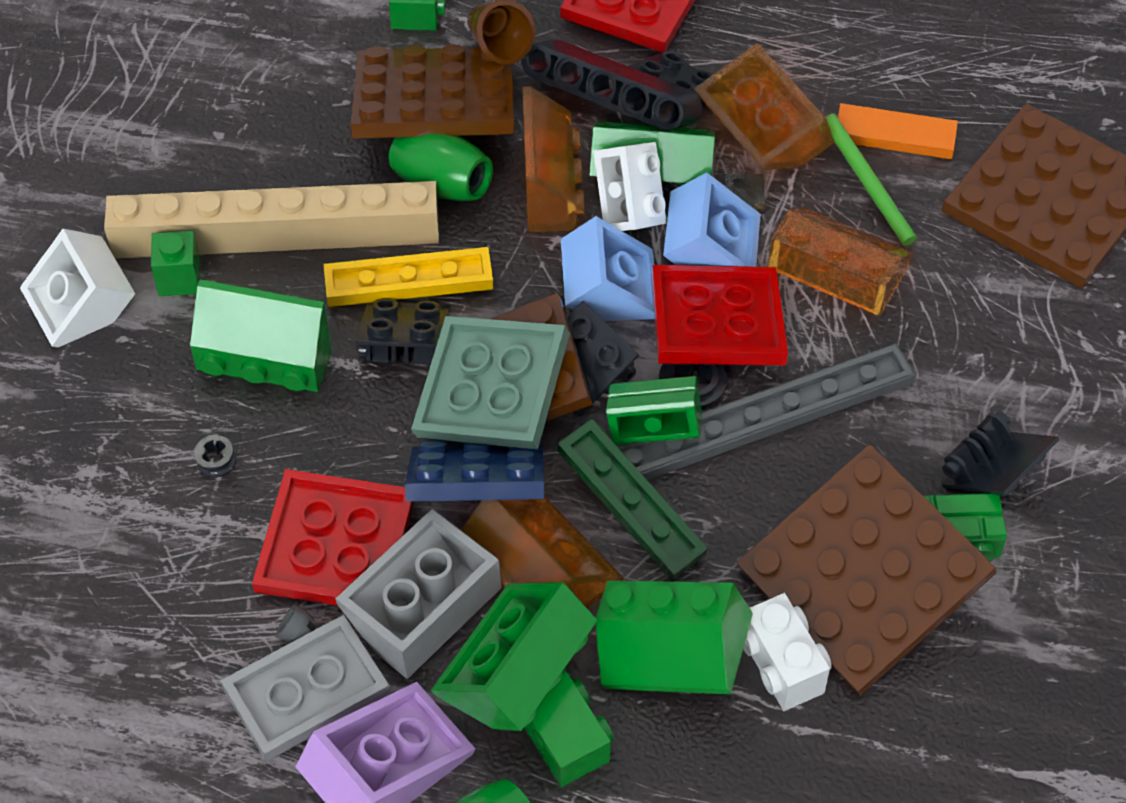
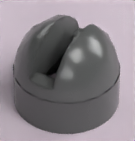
M294 604L281 621L276 636L287 643H291L314 631L316 624L313 616Z

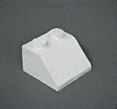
M68 229L61 230L20 287L52 347H61L114 323L135 295L134 290L102 236Z

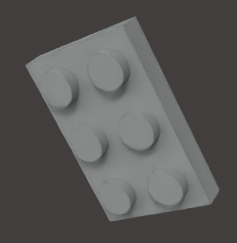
M344 614L220 680L225 694L266 762L309 739L313 731L390 694L389 684Z

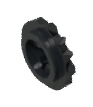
M662 364L659 371V379L693 376L694 371H697L702 411L712 402L718 404L721 395L726 391L727 374L723 365Z

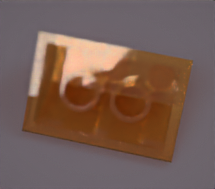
M758 43L694 89L698 97L762 170L803 166L834 143L826 117Z
M531 86L522 87L528 232L574 231L576 229V214H584L583 190L575 189V183H582L581 158L574 159L573 152H580V129L572 128L571 112Z
M799 207L789 209L771 238L768 267H776L777 272L880 316L912 262L915 253L808 208Z
M545 496L544 499L482 500L461 529L464 534L499 560L501 583L505 587L508 583L564 582L588 609L602 598L607 581L624 580V577Z

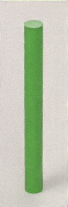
M835 114L826 116L822 121L823 126L902 245L908 246L917 239V236Z

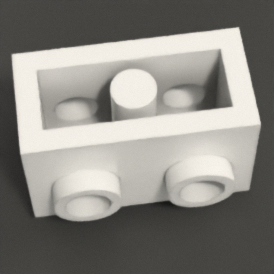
M656 142L594 150L603 220L621 231L666 224V204L662 191L660 160L657 154Z
M785 593L750 607L753 615L743 649L748 656H752L760 670L764 686L771 695L774 694L783 711L824 694L831 669V661L823 645L820 643L815 644L808 633L809 625L799 606L793 607Z

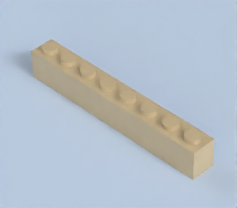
M436 181L106 196L104 230L110 251L115 259L151 257L152 233L194 231L199 255L439 244Z

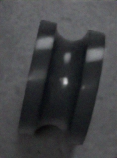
M217 434L209 435L201 439L195 447L194 457L198 468L206 476L213 478L223 477L234 469L236 454L233 445L226 437ZM216 451L219 455L221 451L223 459L215 462L211 458L209 462L208 454Z

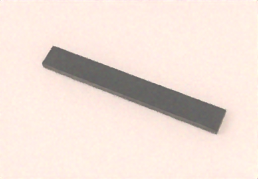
M895 343L702 412L700 438L645 443L632 442V444L616 446L646 480H650L912 385L916 375Z

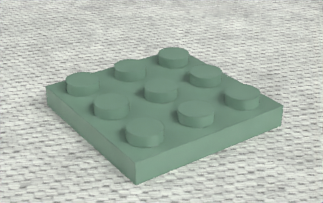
M445 316L411 428L417 438L538 450L570 335L566 326Z

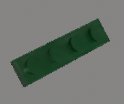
M593 419L558 443L557 451L672 581L706 555L708 548Z

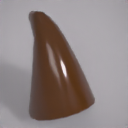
M490 0L473 7L468 14L467 24L471 34L483 53L492 61L502 65L514 64L524 58L531 50L535 40V23L532 14L524 5L514 0Z

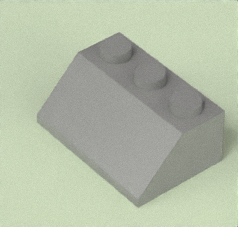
M431 509L335 598L336 603L373 652L408 679L502 588L499 560Z

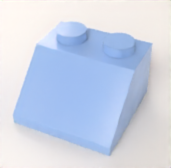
M705 173L670 192L663 256L675 265L756 267L761 214L710 174Z
M597 216L561 239L566 307L574 310L584 301L604 321L654 319L651 283L652 265H654L652 248Z

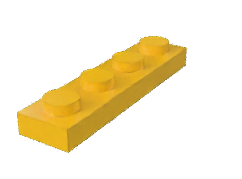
M488 247L324 264L328 307L371 303L382 298L399 300L493 290V276Z

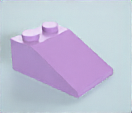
M415 682L313 731L296 768L325 803H411L472 756L476 749L419 683Z

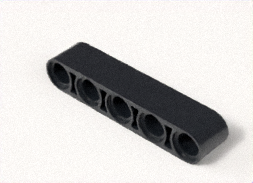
M554 39L534 43L531 50L521 59L523 70L530 77L662 130L670 131L694 124L700 119L702 114L701 99L693 91L561 40ZM545 54H546L547 59H548V64L546 63V60H545ZM577 66H578L579 71H580V77L578 76V73H577ZM609 78H610V80L612 81V85H613V88H612V89L610 88V85H609ZM642 91L645 94L646 103H644L642 99ZM675 103L679 107V117L675 112Z

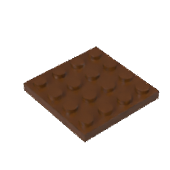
M456 44L434 49H425L422 46L414 45L397 50H387L383 47H370L366 50H359L357 52L351 114L352 139L417 137L425 134H448L453 136L514 134L512 64L502 65L492 61L483 53L480 47L464 48Z
M1025 103L944 200L942 212L1083 289L1126 233V155Z
M871 444L865 447L736 562L740 570L768 599L785 593L793 607L799 606L809 625L808 633L814 643L823 645L829 655L831 666L859 696L868 690L997 573L996 567Z

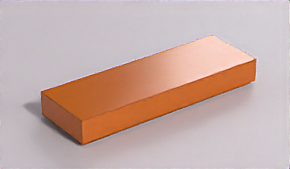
M840 103L838 119L855 145L952 159L958 123L956 120Z

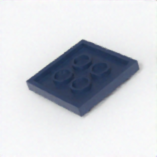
M439 440L421 442L420 447H412L405 482L406 501L544 499L543 445H539L537 450L464 442V446H446V442Z

